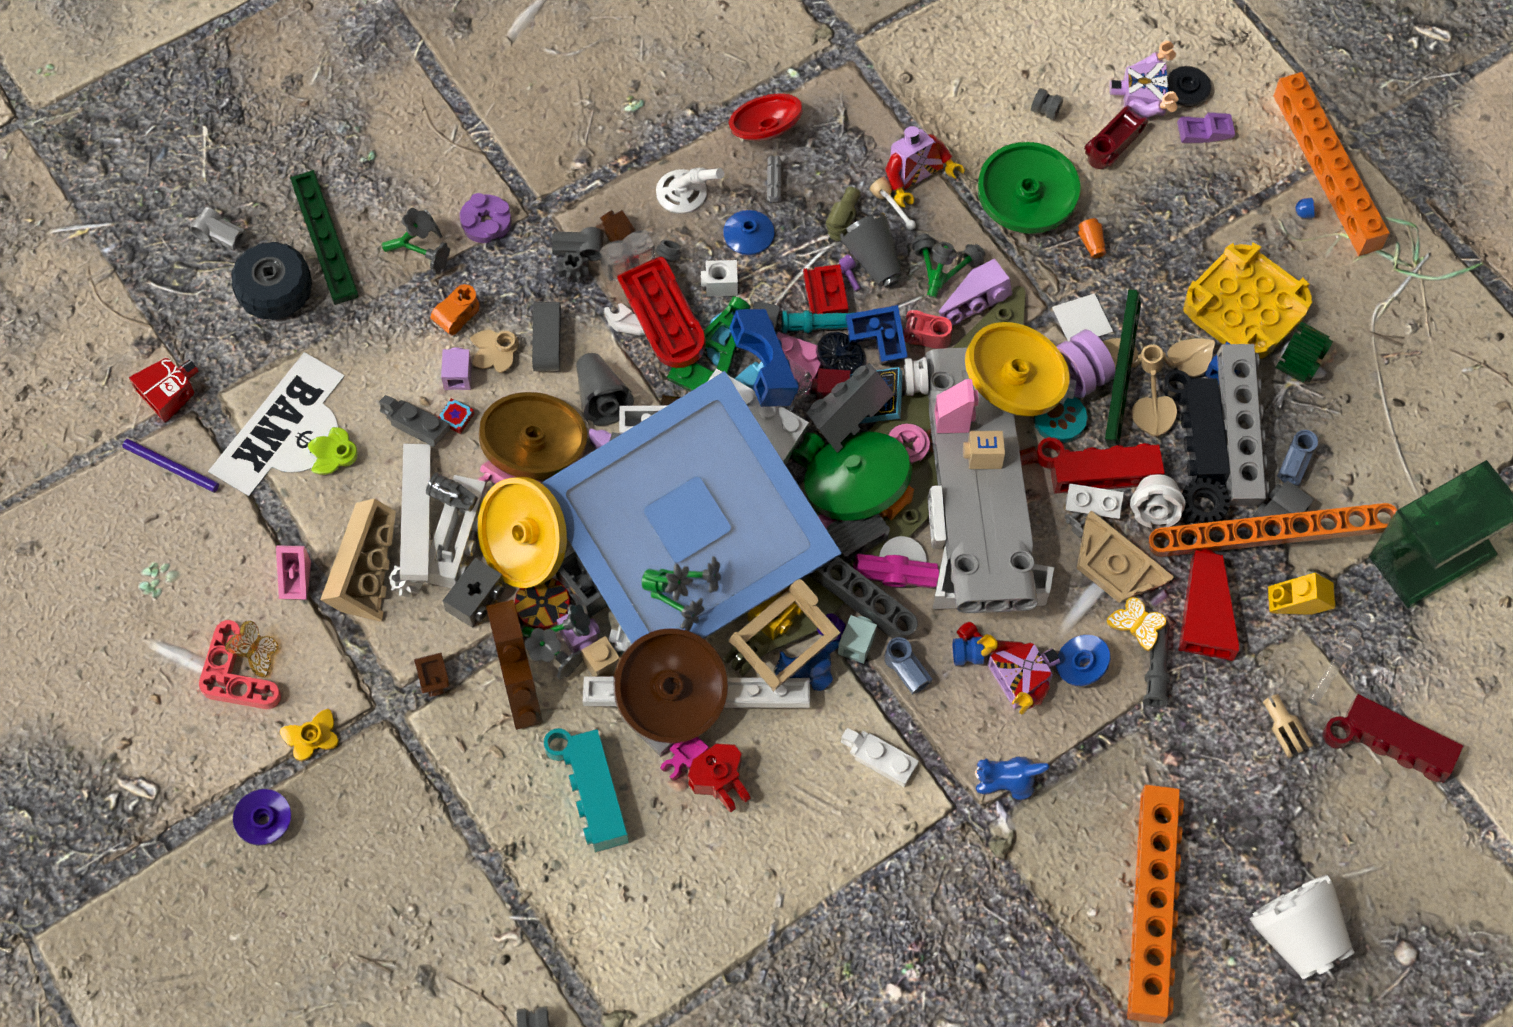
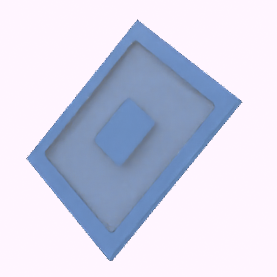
M725 371L541 483L549 489L559 503L565 519L569 542L631 644L641 636L656 630L667 628L681 629L680 626L686 619L681 615L680 611L661 600L651 598V592L645 591L642 588L643 574L649 568L673 571L674 565L677 563L681 570L684 566H688L689 571L703 572L704 569H708V563H711L712 556L716 557L717 562L720 563L718 573L721 575V579L718 581V591L709 593L710 582L703 580V578H692L693 582L685 585L688 589V596L680 594L679 599L675 601L684 607L686 605L690 607L692 601L697 602L700 598L703 599L702 606L704 611L698 615L699 622L697 624L693 623L689 632L705 639L788 588L796 580H801L841 555L837 545ZM663 592V595L673 600V592Z

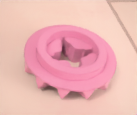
M901 424L893 428L889 433V436L894 437L902 444L903 440L907 443L914 442L912 449L906 447L911 464L918 460L921 461L928 454L930 446L929 437L919 426Z

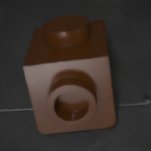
M610 210L600 217L602 222L596 226V228L604 231L615 250H619L639 236L623 210L616 213Z
M442 652L414 659L422 694L428 692L429 697L446 693L445 688L450 687Z

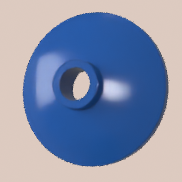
M754 210L740 211L733 214L726 221L723 230L724 240L733 251L739 254H759L765 251L773 242L774 226L771 220L761 212Z
M1076 636L1066 642L1058 653L1060 663L1056 665L1060 677L1068 684L1074 686L1090 685L1098 681L1108 670L1111 661L1110 650L1107 644L1097 636ZM1086 662H1090L1087 666L1083 667Z

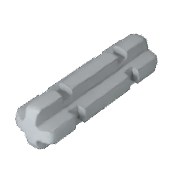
M769 156L767 165V200L776 203L781 200V158L779 156Z

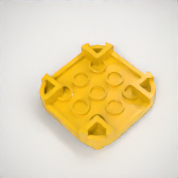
M1252 242V245H1234L1232 243L1225 247L1224 253L1196 281H1192L1185 297L1183 311L1196 325L1221 344L1226 342L1230 344H1254L1255 353L1259 354V359L1265 358L1305 318L1312 304V296L1308 288L1310 284L1304 278L1298 281L1260 253L1262 246Z

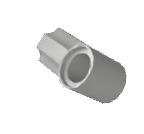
M209 207L203 209L190 227L191 232L205 242L213 240L233 251L240 249L246 236L244 229L224 220L218 212Z

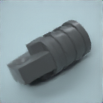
M435 473L431 477L426 487V495L432 496L434 499L449 506L469 512L473 510L478 500V497L464 488L462 484L456 483L454 480L439 473Z

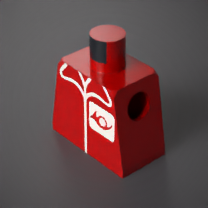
M164 358L129 377V380L134 390L166 423L194 395L189 379L196 375L199 370L190 359L177 368L169 358Z

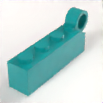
M560 728L549 731L544 738V748L547 756L555 761L564 760L565 765L571 764L573 774L568 776L572 791L578 790L581 799L575 802L579 817H585L588 827L583 828L587 845L593 844L596 853L628 844L626 828L598 729L574 736ZM557 738H562L568 742L566 748L562 751L552 750L549 747L550 743Z

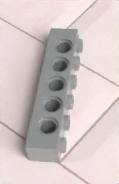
M1222 344L1217 352L1220 401L1230 475L1226 482L1227 495L1230 496L1228 503H1230V506H1260L1269 495V483L1264 481L1267 457L1262 455V445L1265 444V431L1260 428V420L1263 418V405L1258 402V394L1261 393V380L1256 375V369L1259 368V354L1255 353L1254 344ZM1234 370H1241L1245 374V378L1238 377ZM1236 395L1244 396L1247 399V403H1240ZM1243 420L1247 422L1249 429L1241 428L1238 421ZM1240 446L1248 447L1251 455L1243 454ZM1242 472H1249L1253 477V481L1245 480Z

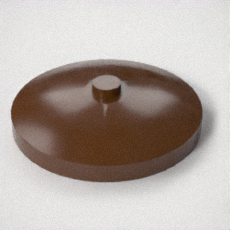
M675 628L656 630L635 640L622 654L616 666L613 679L615 703L624 721L641 736L660 743L685 742L706 732L720 716L728 692L726 670L717 651L705 639L695 633Z

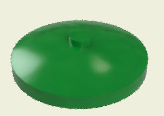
M1018 142L996 150L987 158L979 174L977 190L983 209L999 225L1020 233H1042L1060 226L1073 214L1080 195V179L1071 161L1058 150L1041 143Z
M860 432L855 435H847L840 443L843 448L838 453L831 444L824 447L812 459L804 478L806 494L812 506L819 513L836 520H860L886 510L904 494L911 481L912 464L906 448L894 437L878 432Z

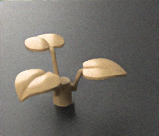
M1121 338L1102 341L1112 356L1115 371ZM1199 338L1177 342L1170 347L1167 357L1166 353L1157 345L1144 347L1141 354H1138L1135 347L1132 367L1135 368L1142 362L1143 370L1151 374L1152 398H1141L1132 408V418L1138 428L1153 437L1161 436L1171 429L1177 417V408L1172 398L1168 396L1157 398L1156 373L1162 369L1164 361L1171 369L1177 367V370L1186 372L1190 378L1206 373L1208 365L1212 360L1215 346L1214 340Z

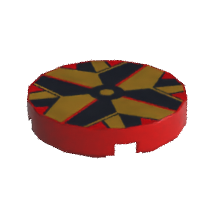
M551 578L549 581L538 586L520 588L516 593L514 604L517 616L525 626L546 630L557 626V619L567 615L570 600L568 592L562 583Z

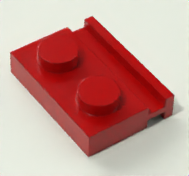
M840 264L815 267L813 270L803 269L808 306L811 313H848V303Z

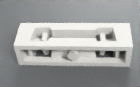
M454 475L453 480L456 483L462 484L464 488L476 495L478 500L471 512L460 509V512L465 513L454 547L456 552L454 559L452 552H449L448 548L458 520L457 508L446 503L444 505L429 551L428 581L426 583L452 588L468 568V565H466L468 556H473L476 545L474 537L476 532H478L479 510L488 492L485 481Z

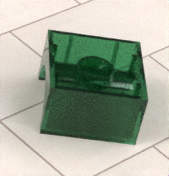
M1485 460L1398 509L1370 553L1369 558L1409 609L1498 556L1489 538L1513 525V492L1491 464Z

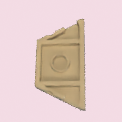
M1093 511L1088 513L1085 518L1076 569L1117 602L1121 603L1131 597L1146 593L1169 583L1173 579V575Z

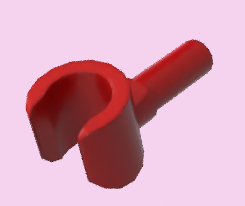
M965 622L956 632L965 642L971 637H983L972 622Z

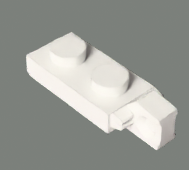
M847 728L841 737V743L851 748L850 754L855 757L856 761L902 787H905L919 763L917 759L870 733L862 731L860 735Z

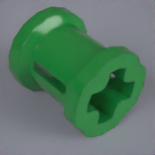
M806 432L803 436V442L798 449L793 450L791 456L799 465L808 468L818 451L825 447V443L818 435Z

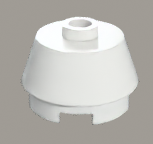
M1156 474L1145 477L1139 483L1131 497L1130 506L1135 514V519L1140 524L1152 528V524H1166V527H1170L1180 520L1185 509V499L1177 483L1172 478Z

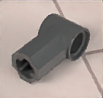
M587 227L581 232L554 231L552 235L553 255H566L565 252L576 253L579 251L582 259L588 258V261L600 260L603 255L604 232L596 227Z

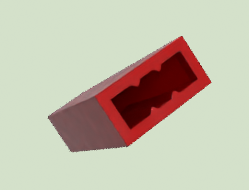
M1195 550L1190 562L1178 651L1234 661L1239 651V642L1223 555L1215 554L1211 550Z

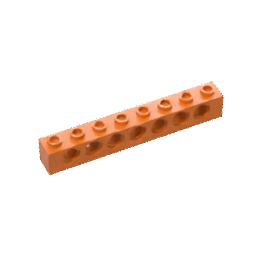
M1303 72L1279 78L1273 97L1358 256L1381 250L1390 232Z
M1145 785L1140 794L1127 1010L1128 1020L1163 1024L1168 1015L1171 1016L1173 1012V997H1169V986L1174 985L1175 969L1170 968L1171 957H1175L1176 939H1172V928L1177 927L1178 911L1173 910L1174 900H1177L1179 896V882H1175V871L1179 872L1181 855L1176 854V848L1182 839V827L1178 826V816H1182L1184 800L1179 799L1180 789ZM1161 814L1165 816L1168 823H1159L1155 819V815ZM1153 842L1163 843L1166 851L1156 850ZM1157 869L1162 871L1165 879H1156L1152 875L1151 870ZM1150 898H1159L1163 903V907H1154L1150 902ZM1148 927H1158L1162 932V936L1155 937L1151 935ZM1153 954L1157 956L1160 960V965H1151L1147 961L1146 955ZM1145 984H1154L1158 988L1159 994H1149L1145 989Z

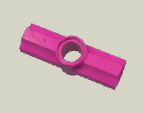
M857 554L853 563V568L868 580L883 582V585L890 587L911 585L935 588L939 577L938 564L912 561L908 557L901 555L879 557Z

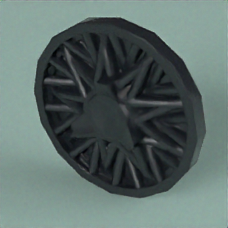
M1181 66L1173 69L1167 75L1168 92L1176 93L1179 98L1176 102L1177 104L1186 107L1197 106L1204 103L1209 97L1212 88L1211 81L1206 73L1199 68Z
M829 332L823 335L817 343L816 354L819 362L825 369L849 370L850 374H853L863 363L861 347L858 343L850 344L847 334Z

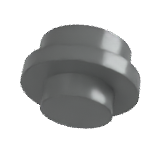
M662 240L661 244L657 245L656 252L659 254V257H664L667 262H673L680 259L681 246L671 240Z

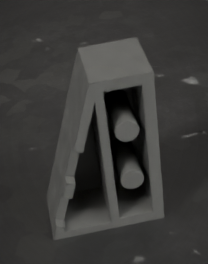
M868 363L866 366L857 368L853 376L847 381L837 384L824 399L815 401L806 413L838 453L843 448L840 443L850 432L852 435H855L860 430L857 425L867 415L872 418L894 393L875 368Z

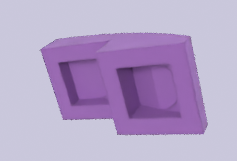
M1208 112L1204 118L1181 116L1177 122L1181 143L1215 142L1235 136L1231 114Z

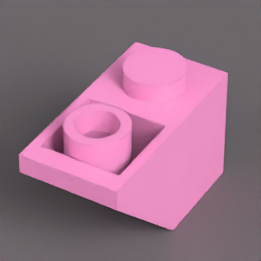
M966 379L937 395L934 410L937 433H969L971 422H975L976 419L975 406H978L979 401L978 390H973L972 379Z

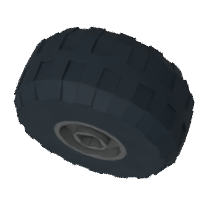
M279 242L257 244L247 249L236 260L231 272L232 288L240 306L250 315L260 319L276 320L288 317L301 309L311 294L312 278L308 264L303 255L288 244Z

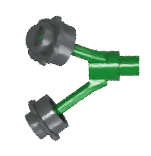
M921 234L915 237L911 247L915 250L917 256H924L929 279L927 296L937 298L939 289H942L943 285L967 264L973 268L983 265L985 252L978 244H967L966 249L962 251L964 260L946 274L942 272L943 266L951 264L953 259L957 257L954 246L948 242H940L935 246L936 239L928 234ZM932 253L933 260L938 262L937 270H933L930 259V254Z

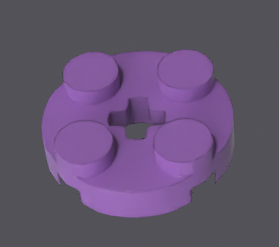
M475 193L463 205L460 211L461 227L465 235L478 243H490L491 239L497 237L500 239L507 234L511 227L508 203L494 195ZM484 215H489L492 218L491 220H486L485 223L481 222V217Z

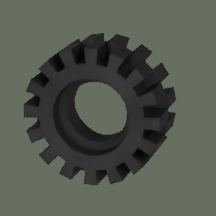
M1198 478L1196 483L1192 480L1188 486H1185L1182 492L1185 499V509L1181 518L1185 517L1184 523L1186 525L1190 522L1199 524L1223 521L1230 507V503H1228L1230 496L1225 495L1227 492L1225 487L1219 489L1221 483L1216 481L1215 485H1213L1210 478H1207L1206 483H1203V478ZM1197 497L1208 498L1213 502L1214 509L1210 512L1200 511L1195 507L1194 500Z

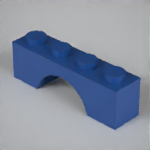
M766 309L736 310L729 329L737 348L753 353L764 365L760 369L753 385L760 406H790L794 396L798 393V381L793 376L790 362L785 357L782 343L777 338L774 324L770 320Z

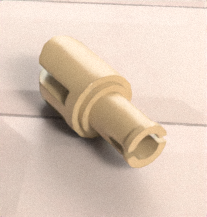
M1279 694L1271 696L1276 707L1272 705L1269 698L1263 701V705L1274 721L1272 731L1288 759L1293 757L1281 734L1287 732L1298 754L1303 752V749L1292 731L1295 727L1299 730V734L1304 739L1308 748L1313 746L1300 720L1296 715L1293 716L1288 713Z

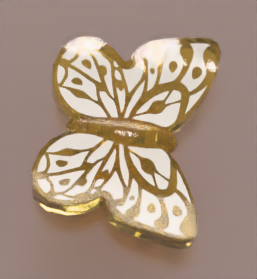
M249 620L242 624L240 634H235L227 642L225 650L229 653L248 658L250 668L255 675L266 677L271 666L269 655L278 650V643L272 637H261L255 622Z

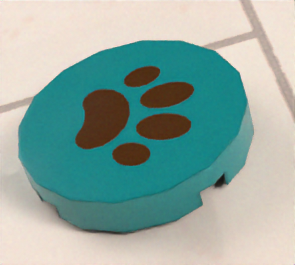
M1074 397L1073 399L1067 398L1064 404L1059 403L1053 410L1045 414L1034 416V424L1042 437L1056 438L1061 442L1063 441V443H1069L1079 438L1083 433L1088 417L1082 402Z

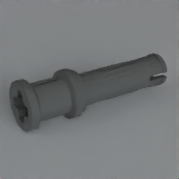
M1168 624L1157 631V641L1150 651L1149 671H1147L1144 678L1145 682H1147L1146 695L1143 697V703L1151 707H1164L1169 703V699L1166 696L1167 684L1170 682V676L1167 672L1170 630Z

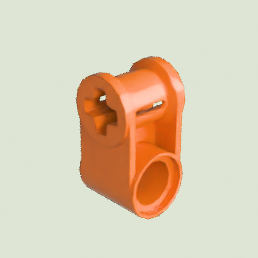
M466 284L458 286L443 302H440L433 309L430 316L431 320L449 335L458 333L479 311L480 305L476 298L475 289Z

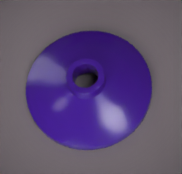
M259 789L246 794L238 802L233 813V825L236 833L242 840L252 845H268L277 841L286 833L291 822V809L287 800L280 793L270 789ZM262 817H269V821L266 824H259Z

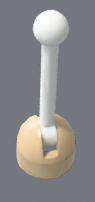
M881 177L876 180L870 187L872 194L878 199H887L906 222V228L908 230L915 229V221L910 220L890 196L892 187L887 178Z

